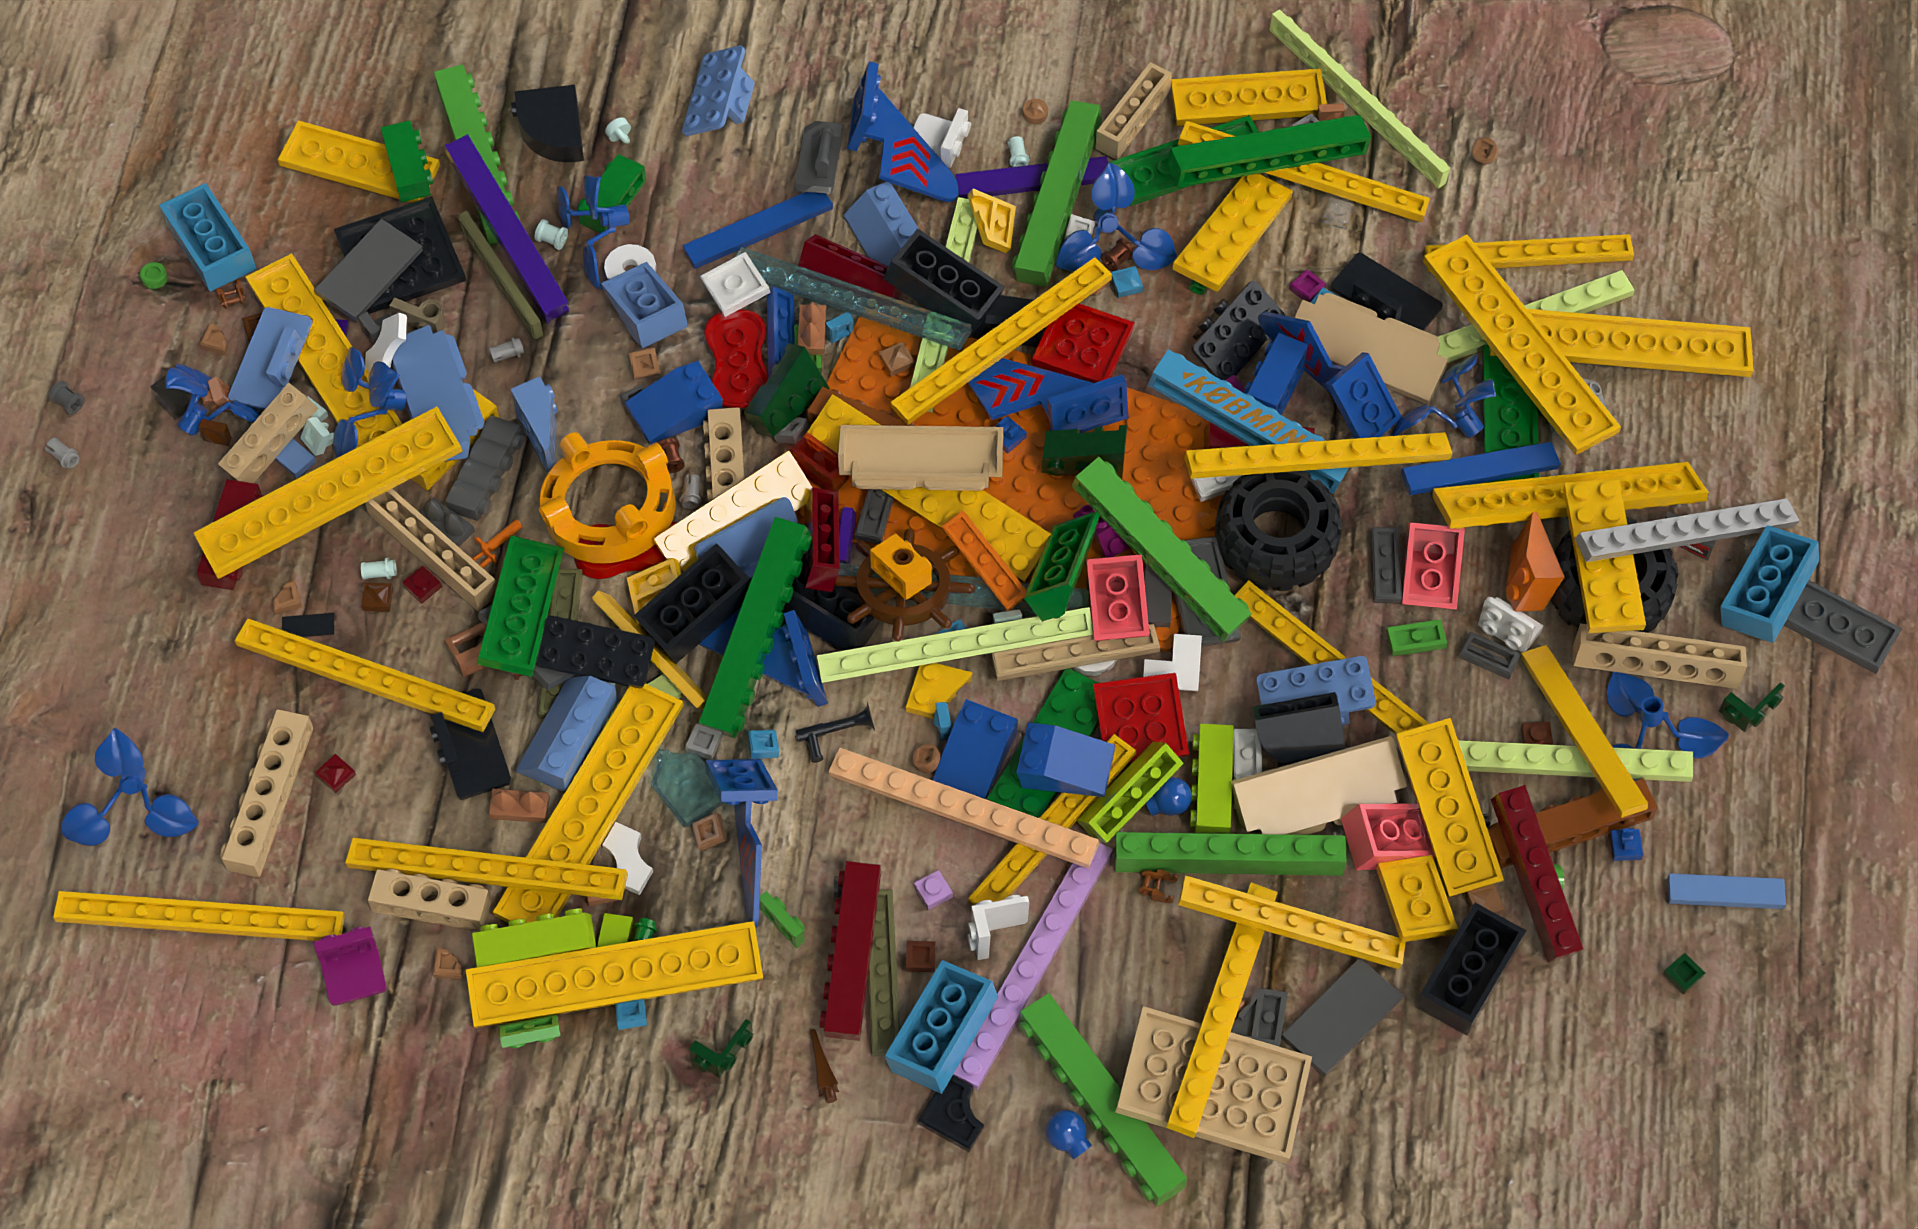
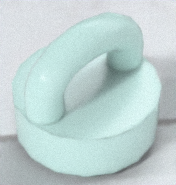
M617 118L607 125L605 134L612 142L621 140L628 144L630 139L627 134L630 132L631 126L625 118Z

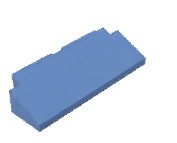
M430 325L406 334V341L397 348L391 363L394 371L400 374L397 381L400 390H404L406 393V407L410 419L438 407L463 452L446 461L468 458L469 436L477 435V430L484 427V419L472 386L462 382L466 378L467 372L454 337L445 335L444 329L433 334Z

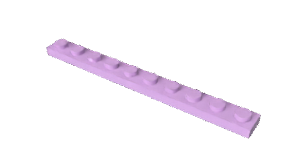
M1100 843L1089 869L1072 863L997 994L998 999L953 1076L972 1085L974 1089H979L1018 1021L1020 1011L1026 1007L1112 856V848Z

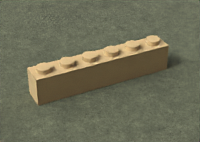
M390 489L365 502L368 514L475 610L481 611L494 599L497 589L495 579L396 491Z

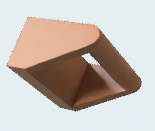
M479 623L444 640L463 677L486 667L477 665L482 644L463 653H459L456 646L484 634L486 626L483 623Z

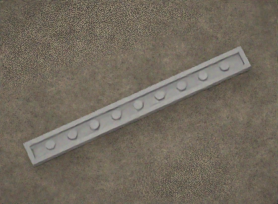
M1787 498L1581 532L1574 539L1586 562L1760 533L1764 531L1767 525L1778 529L1794 527L1799 522V519Z

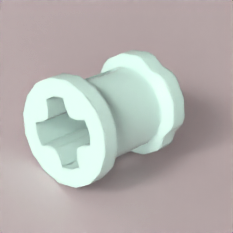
M545 219L540 221L535 231V241H544L552 244L557 250L562 249L568 237L567 228L562 227L560 229L549 224L548 220Z

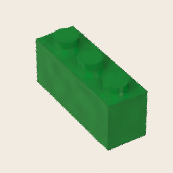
M411 120L380 127L401 203L430 196L429 185L433 184L430 169L425 170L423 166L428 164L424 149L419 150L418 145L422 144L419 130H413Z
M617 154L614 160L606 165L604 174L601 176L597 207L605 208L622 204L628 207L646 182L644 165ZM585 198L579 202L577 211H589ZM591 215L579 216L581 225L598 233L608 229L606 226H601L599 215L596 220H593Z

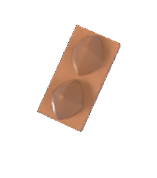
M810 302L808 305H800L798 345L804 346L809 355H825L826 305H816L814 302Z
M493 789L489 817L496 820L546 823L550 800L549 793Z

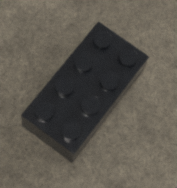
M918 228L891 260L883 278L969 337L973 335L986 318V315L997 304L1005 287Z
M716 543L639 610L634 617L674 663L677 664L742 607L751 579Z
M1475 902L1420 993L1416 1007L1468 1036L1522 944L1527 930Z

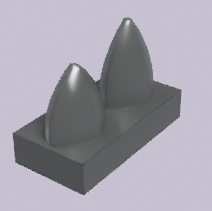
M435 497L427 501L425 506L419 511L458 547L475 532L473 525L450 508H447L446 505Z

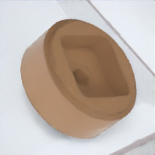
M1030 99L1023 106V117L1031 124L1043 123L1048 117V106L1041 99Z
M1481 138L1472 147L1473 157L1478 163L1483 165L1493 163L1499 154L1497 144L1490 138Z
M924 744L914 752L913 763L919 771L930 773L937 769L942 754L935 745Z

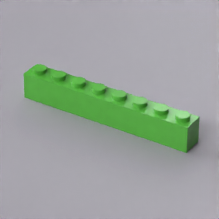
M463 64L435 71L437 88L454 140L467 134L469 135L509 204L514 206L511 192H505L504 186H507L504 171H498L497 166H501L498 153L491 150V147L494 146L491 132H485L484 129L488 124L484 111L479 113L478 110L481 107L478 93H473L471 89L475 88L471 73L466 74ZM477 208L489 245L498 243Z
M1071 100L1068 110L1063 111L1061 130L1056 132L1054 151H1050L1048 155L1047 172L1043 171L1041 176L1042 187L1040 192L1035 194L1033 213L1028 214L1026 234H1022L1020 238L1019 255H1015L1013 258L1012 270L1015 271L1017 282L1044 287L1048 285L1096 141L1097 130L1102 123L1100 105Z
M1098 457L1075 477L1072 484L1073 489L1100 514L1105 522L1138 555L1142 554V560L1223 643L1247 622L1252 614L1249 611L1248 605L1230 592L1228 584L1224 580L1218 579L1203 559H1198L1192 553L1190 545L1173 533L1172 527L1168 522L1160 520L1153 513L1152 506L1135 494L1134 488L1130 483L1122 481L1116 475L1114 467L1109 462H1104Z
M1116 832L1115 872L1142 873V871L1151 870L1157 873L1159 869L1169 871L1170 873L1343 876L1347 862L1346 837L1343 835Z
M1050 993L1020 1011V1030L1026 1038L1029 1039L1031 1037L1037 1046L1035 1048L1043 1061L1048 1060L1054 1069L1052 1071L1060 1084L1065 1083L1071 1092L1069 1094L1077 1107L1082 1106L1088 1115L1086 1117L1091 1127L1095 1131L1099 1129L1104 1135V1143L1112 1154L1117 1153L1123 1161L1121 1165L1125 1173L1130 1178L1134 1176L1138 1181L1142 1196L1148 1202L1152 1200L1155 1206L1158 1207L1185 1189L1187 1177L1147 1123L1115 1113L1121 1088Z

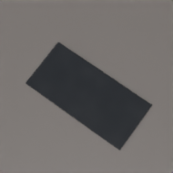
M334 613L282 617V630L300 637L334 635Z

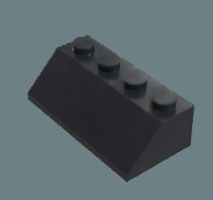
M803 554L801 573L798 577L794 578L791 586L793 587L791 600L789 603H785L782 613L795 610L806 629L841 651L863 647L869 641L880 620L868 614L854 624L847 621V615L861 606L857 595V587L834 585L832 592L805 588V554Z

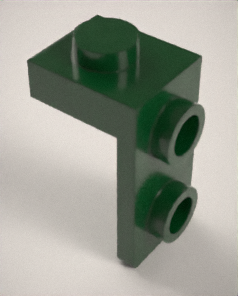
M1780 682L1754 709L1730 692L1724 698L1719 712L1726 721L1735 724L1743 732H1746L1752 725L1757 727L1766 716L1764 712L1769 707L1774 710L1784 698L1781 693L1785 685Z
M745 1019L720 1055L695 1040L689 1048L692 1065L702 1072L708 1070L719 1078L724 1071H730L737 1060L736 1054L742 1047L746 1048L753 1038L752 1022Z

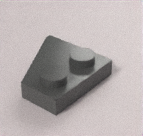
M1258 988L1249 1004L1239 1013L1236 1021L1233 1023L1231 1032L1280 1047L1288 992Z

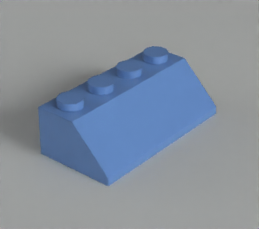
M884 182L866 190L844 214V219L867 257L886 266H889L891 260L918 228L890 182Z
M592 676L571 677L567 679L519 763L516 772L566 792L618 701L615 686Z

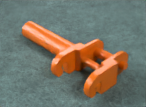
M515 519L487 543L476 536L474 541L477 545H480L482 551L472 559L476 562L482 555H485L487 558L478 564L482 568L491 562L496 564V555H492L491 552L508 540L511 535L513 536L523 527L522 524Z

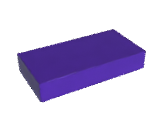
M843 507L839 527L840 566L850 567L856 522V512L853 508Z

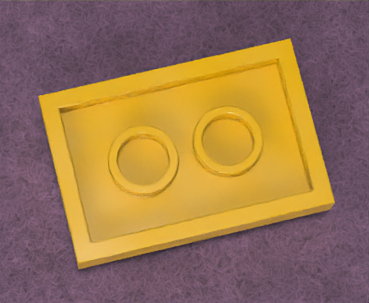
M1432 855L1378 863L1376 871L1401 942L1456 934L1458 927Z

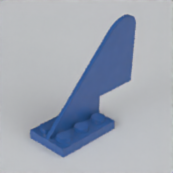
M741 608L699 645L723 656ZM795 610L784 613L786 624L775 630L773 635L774 646L771 653L766 654L763 663L765 665L763 675L805 694L808 699L812 698L818 707L828 704L808 631Z

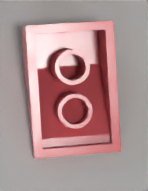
M1411 522L1407 524L1402 604L1457 609L1465 528L1450 529L1449 526Z
M1142 554L1087 559L1094 641L1149 637Z
M1358 804L1341 818L1355 870H1376L1378 863L1429 855H1432L1433 859H1435L1418 804Z

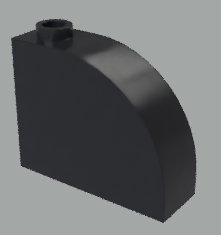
M575 85L514 91L515 102H511L512 116L518 118L520 133L527 146L536 154L552 161H584Z
M1336 692L1252 707L1258 738L1262 746L1274 759L1285 765L1346 749Z

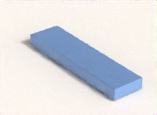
M1671 873L1667 877L1669 904L1784 909L1786 906L1784 879Z

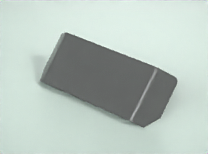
M814 121L804 128L794 191L833 194L843 126L841 123Z

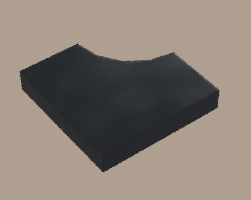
M952 1076L943 1093L936 1092L918 1120V1125L970 1153L984 1129V1124L975 1118L970 1108L973 1086Z

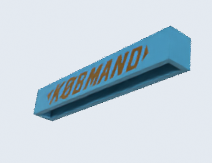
M1169 349L1153 371L1149 380V387L1250 446L1325 441L1321 436L1302 428L1299 423L1290 421L1280 415L1275 409L1266 407L1256 401L1251 395L1242 393L1232 387L1229 382L1220 380L1210 374L1205 368L1196 366L1186 360L1181 354L1174 353ZM1350 467L1306 470V472L1311 474V479L1314 481L1319 479L1329 489V492L1334 494Z

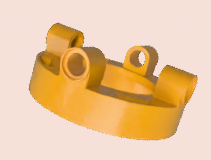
M577 432L566 435L560 442L563 458L553 466L546 476L540 492V507L538 508L553 542L557 546L563 547L564 552L568 555L592 563H614L628 560L654 546L653 538L670 527L676 508L673 485L666 465L668 464V459L662 447L657 442L648 447H643L639 444L620 440H606L587 444ZM602 464H621L633 468L641 474L648 488L645 503L639 511L632 504L623 506L615 514L616 525L611 527H591L573 518L565 498L569 486L577 476L592 467ZM661 492L667 493V503L664 502L661 512L656 511L660 502ZM582 538L590 541H604V544L587 545L578 542Z

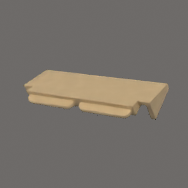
M1331 293L1319 294L1315 304L1302 300L1295 318L1311 322L1333 365L1347 366L1362 352L1369 353L1388 389L1429 405L1446 371L1448 358L1438 355L1440 343L1437 336L1393 318L1382 320L1377 317L1375 311Z
M841 425L838 451L839 475H852V486L858 489L911 490L915 487H925L928 490L980 491L984 488H989V477H1002L1003 427Z
M1391 736L1231 781L1238 821L1247 832L1258 829L1259 834L1308 835L1322 831L1326 823L1331 821L1336 825H1343L1341 818L1358 804L1397 803L1394 790L1407 787L1396 745Z

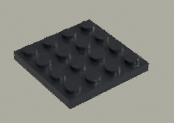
M432 196L334 229L344 257L381 219L422 246L423 251L366 311L369 314L389 308L394 298L406 302L466 281L465 273Z

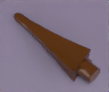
M815 1029L810 1030V1036L815 1056L819 1097L824 1095L826 1103H833L837 1100L835 1092H839L838 1082L825 1057Z

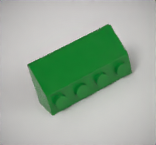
M1097 511L1052 527L1051 535L1048 537L1024 597L1042 622L1052 618H1060L1067 610L1094 539L1100 517Z

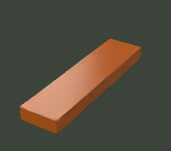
M963 510L941 526L942 530L1006 611L1011 610L1024 600L1027 592L1025 587Z

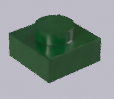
M1686 953L1682 954L1663 972V975L1683 995L1706 974Z

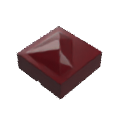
M334 754L315 772L316 776L335 794L356 775L355 770L337 754Z

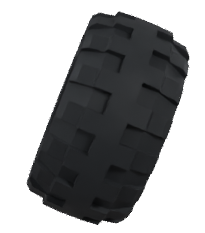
M1292 471L1242 475L1233 482V486L1229 491L1226 490L1221 498L1216 515L1215 536L1217 537L1223 562L1229 569L1235 570V575L1246 583L1248 580L1252 581L1260 589L1268 590V587H1276L1279 591H1289L1295 585L1302 587L1313 582L1316 576L1324 574L1330 567L1339 546L1342 519H1340L1339 505L1336 499L1329 494V489L1319 479L1316 481L1311 479L1309 472ZM1280 511L1295 517L1304 529L1292 537L1277 538L1262 532L1256 526L1254 520L1266 512Z
M1626 517L1627 525L1636 524L1638 521L1636 519ZM1569 530L1562 537L1554 552L1564 579L1552 596L1551 602L1555 609L1560 610L1559 616L1567 625L1573 624L1577 627L1578 631L1580 623L1587 624L1571 531ZM1670 548L1633 554L1646 622L1644 630L1634 631L1649 633L1654 630L1658 623L1664 620L1673 603L1678 586L1677 578L1679 572L1677 563L1672 558L1673 552Z

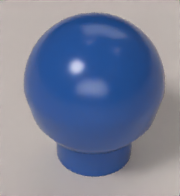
M1170 777L1146 802L1149 812L1152 816L1160 813L1168 816L1184 813L1191 804V789L1184 780Z
M1061 1110L1049 1118L1045 1129L1048 1142L1057 1150L1067 1151L1074 1160L1092 1146L1086 1138L1087 1130L1084 1120L1076 1112Z

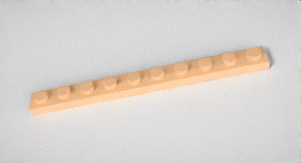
M839 748L828 771L831 777L1088 869L1100 844L1099 839L843 748Z

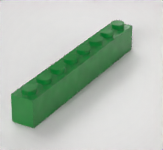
M1361 115L1345 116L1332 120H1322L1315 123L1299 124L1292 127L1276 128L1269 131L1172 147L1167 167L1177 188L1364 155L1367 153L1371 135Z
M778 517L774 518L699 720L700 725L720 731L722 735L735 739L737 733L743 730L746 722L744 714L747 706H751L755 698V684L757 680H761L764 674L765 665L763 663L766 654H770L774 646L773 635L776 628L779 629L783 622L784 613L782 611L784 605L791 600L793 594V587L791 586L794 578L798 577L801 573L803 565L801 561L804 551L807 552L811 546L812 536H810L811 533L805 525Z

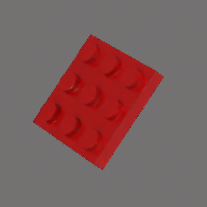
M1078 303L1047 326L1032 357V364L1092 383L1111 378L1134 330L1135 322Z
M1176 673L1093 684L1101 740L1107 742L1115 734L1135 749L1136 755L1127 765L1132 764L1152 742L1166 743L1178 757L1189 756Z

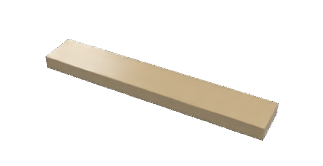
M1150 624L1149 637L1094 641V635L993 652L992 661L997 681L1157 653L1160 652V645L1155 626Z

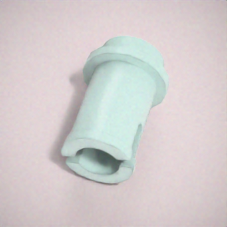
M1019 136L1010 138L1008 142L1011 154L1010 165L1012 167L1027 166L1030 159L1025 152L1023 138Z
M385 558V561L362 562L361 575L363 580L380 577L391 579L392 576H396L397 566L395 560Z

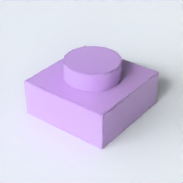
M939 870L914 883V888L927 910L953 898V892Z

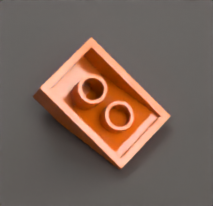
M1532 512L1511 549L1505 590L1507 599L1510 601L1515 612L1543 611L1564 579L1561 567L1537 512Z

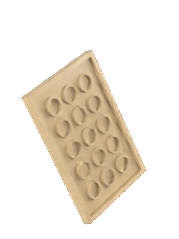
M1145 1006L1142 1007L1115 1113L1166 1128L1202 1023ZM1230 1032L1195 1137L1288 1164L1312 1056Z

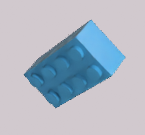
M206 183L159 205L167 227L209 292L257 269L249 247Z
M1767 525L1720 606L1722 626L1774 643L1819 563L1818 541Z
M942 960L885 1055L891 1072L942 1094L998 999L993 982Z

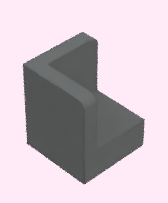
M368 312L358 316L362 332L372 345L376 343L380 335L383 320L391 317L389 314H385L375 321Z

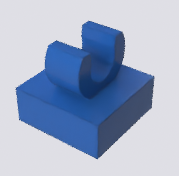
M1008 416L1004 417L995 426L1003 427V450L1007 454L1027 438V432Z
M1624 828L1621 830H1611L1609 837L1613 861L1642 859L1643 849L1639 829Z

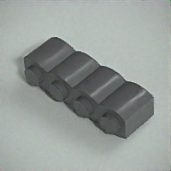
M492 415L488 418L480 437L471 450L469 458L459 473L458 479L449 491L446 499L447 508H450L458 515L476 521L483 514H487L490 508L491 496L493 493H497L501 487V476L505 471L510 470L513 463L512 455L516 450H520L523 445L524 435L522 434L521 425Z

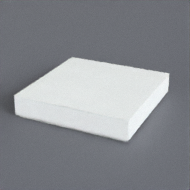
M746 252L700 276L702 283L724 317L771 293L768 285Z

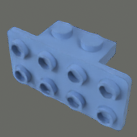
M742 45L704 55L682 128V133L685 136L720 129L725 125L727 116L735 124L744 123L755 82L741 68L745 54V48Z
M271 307L263 310L228 394L231 402L237 400L245 405L262 410L269 406L290 380L312 326L310 317Z
M782 497L698 543L694 547L697 558L699 559L717 543L752 580L774 518L778 517L798 523L791 501L787 497Z
M1364 656L1263 673L1257 676L1261 705L1336 692L1342 727L1345 724H1350L1349 712L1371 709L1376 705L1368 661Z

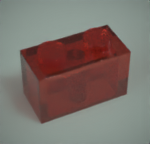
M808 432L790 449V453L806 478L821 489L838 491L849 479V475H839L838 454Z

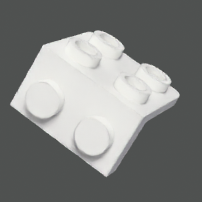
M958 108L953 121L922 113L918 116L913 128L944 164L951 168L955 157H958L961 152L964 137H967L969 134L971 122H968V111Z
M1487 597L1478 622V626L1484 632L1498 637L1509 648L1520 652H1526L1543 629L1542 624L1521 611L1515 612L1510 604L1498 597L1495 599Z
M1011 895L1004 900L996 902L984 900L971 907V922L968 923L969 934H967L970 951H976L977 960L989 958V931L1028 922V897Z

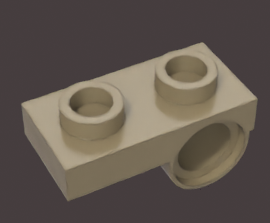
M394 298L389 305L392 316L397 313L406 315V326L420 329L430 325L433 334L443 330L446 321L442 305L436 300H426L417 307Z

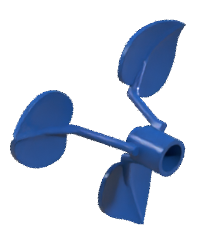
M1108 162L1091 189L1092 201L1099 208L1094 213V221H1096L1094 238L1092 239L1091 234L1087 230H1078L1070 234L1059 249L1056 266L1060 269L1074 272L1094 257L1099 261L1101 249L1095 243L1099 240L1100 231L1111 233L1115 229L1137 245L1132 252V259L1143 269L1157 270L1171 264L1177 255L1171 236L1163 229H1148L1141 235L1140 241H1138L1118 224V218L1113 212L1116 211V207H1128L1133 201L1135 190L1128 175L1117 165Z
M587 175L584 176L583 185L589 211L571 210L565 189L562 186H558V212L562 225L565 228L571 227L570 216L591 215L593 220H596L599 215L601 226L608 228L586 242V246L583 247V264L586 276L594 287L601 290L603 288L599 281L593 243L609 233L616 232L615 227L628 225L629 213L625 204L605 208L597 207L601 177Z
M354 347L349 348L343 362L341 372L343 387L348 392H354L358 385L368 388L371 405L379 407V409L350 417L348 421L341 419L338 422L333 438L334 451L337 458L357 447L358 433L354 422L379 414L386 415L387 410L402 411L406 405L405 391L392 389L400 374L393 371L384 362L377 361L370 370L368 383L364 382L361 379L365 371L364 359L361 353Z
M1475 354L1449 368L1440 380L1441 383H1446L1452 379L1460 396L1454 403L1455 408L1463 407L1454 413L1455 420L1436 407H1428L1425 404L1404 415L1395 425L1392 436H1398L1401 432L1419 423L1429 413L1437 414L1450 423L1454 429L1459 427L1466 438H1470L1480 432L1484 425L1469 403L1489 397H1496L1494 381L1488 379L1471 388L1466 395H1464L1458 381L1461 374L1466 373L1475 365L1478 359L1477 355Z
M176 364L175 368H170L166 373V389L174 388L192 393L189 405L177 423L178 427L188 434H197L201 419L213 420L226 409H230L234 414L252 423L261 415L254 407L234 400L232 403H225L207 417V409L198 404L200 396H207V390H210L208 381L212 378L199 370L192 369L183 364Z
M1614 672L1612 674L1607 689V701L1611 710L1622 717L1631 716L1635 711L1640 714L1642 726L1635 749H1641L1647 727H1656L1662 720L1665 721L1673 736L1679 738V749L1681 751H1692L1693 758L1710 756L1728 739L1729 734L1722 727L1697 717L1681 720L1677 731L1668 717V712H1663L1664 704L1662 700L1654 696L1652 687L1646 681L1626 673ZM1623 743L1612 746L1613 748L1633 749L1630 745Z
M113 728L106 739L98 746L95 752V763L98 769L108 776L115 777L121 774L116 792L100 813L89 803H82L72 807L63 819L61 831L68 840L82 845L94 846L104 842L109 836L110 824L103 817L110 810L121 792L131 795L142 791L145 808L150 811L146 815L145 824L158 835L175 837L186 834L197 827L199 820L193 815L186 802L174 795L158 796L153 801V804H150L147 793L148 785L144 784L146 770L143 767V756L129 737L119 729Z

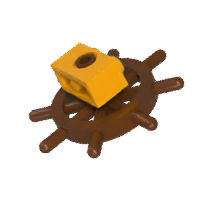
M910 528L905 530L903 539L895 533L874 548H871L863 540L858 541L856 548L866 559L860 565L857 576L838 575L835 586L857 587V595L861 606L847 615V621L854 624L870 614L877 620L893 625L892 639L895 642H900L903 639L904 626L919 624L931 618L943 629H949L952 626V622L941 610L946 605L950 593L972 594L975 591V586L972 583L950 582V572L946 563L959 554L958 548L951 546L938 555L924 546L914 544L915 532ZM876 572L880 577H872V576H873V574ZM932 572L935 574L938 581H932ZM869 588H879L886 590H884L877 596H874ZM919 591H929L935 593L929 599H927ZM892 598L896 599V606L885 604ZM912 599L917 605L907 607V601Z

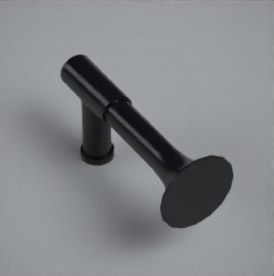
M867 702L866 708L856 715L797 729L796 734L798 742L807 740L811 762L817 763L824 759L817 737L854 726H869L874 731L875 727Z

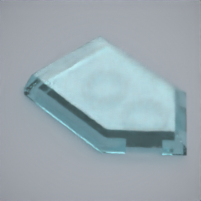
M659 749L651 785L683 828L691 826L693 822L700 820L724 804V802L720 801L705 771V763L698 754L671 753L669 750Z

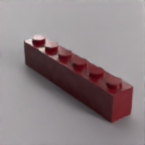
M1526 785L1498 793L1490 800L1547 961L1549 963L1582 951L1583 946Z
M846 861L845 870L840 869L838 887H843L841 898L836 897L834 914L839 915L838 926H832L831 943H835L834 954L828 955L827 971H832L830 982H825L823 999L828 1000L827 1010L821 1011L819 1025L820 1028H824L825 1037L855 1041H860L882 874L881 865Z

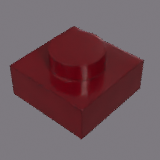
M423 565L402 582L403 587L421 604L442 588L441 582Z

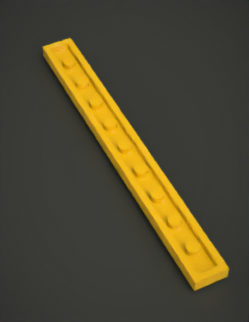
M1186 121L1178 145H1189L1235 136ZM1321 163L1264 172L1421 223L1430 201L1428 197Z
M1094 257L891 401V408L909 425L1112 280V274Z
M1446 432L1186 450L1184 459L1190 479L1444 461L1450 460L1453 453Z
M1249 580L1234 595L1248 605L1249 611L1252 613L1249 617L1306 664L1313 665L1347 659ZM1371 677L1376 705L1371 709H1365V711L1395 735L1430 724Z
M251 619L246 620L235 639L238 647L430 714L442 712L444 719L484 732L496 710L493 703Z
M352 838L345 862L347 867L352 869L369 871L396 869L403 874L412 876L414 874H423L429 878L451 879L454 881L622 900L628 877L626 869Z
M1252 882L1247 891L1248 894L1275 901L1278 893ZM1240 923L1235 925L1166 1125L1168 1129L1192 1138L1196 1135L1265 930Z
M59 891L53 918L55 922L319 941L326 935H341L345 915L342 911Z

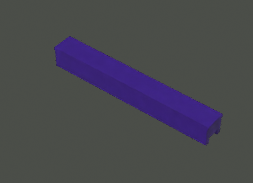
M467 134L449 144H445L446 156L545 322L548 324L551 320L569 312L566 297L469 135Z

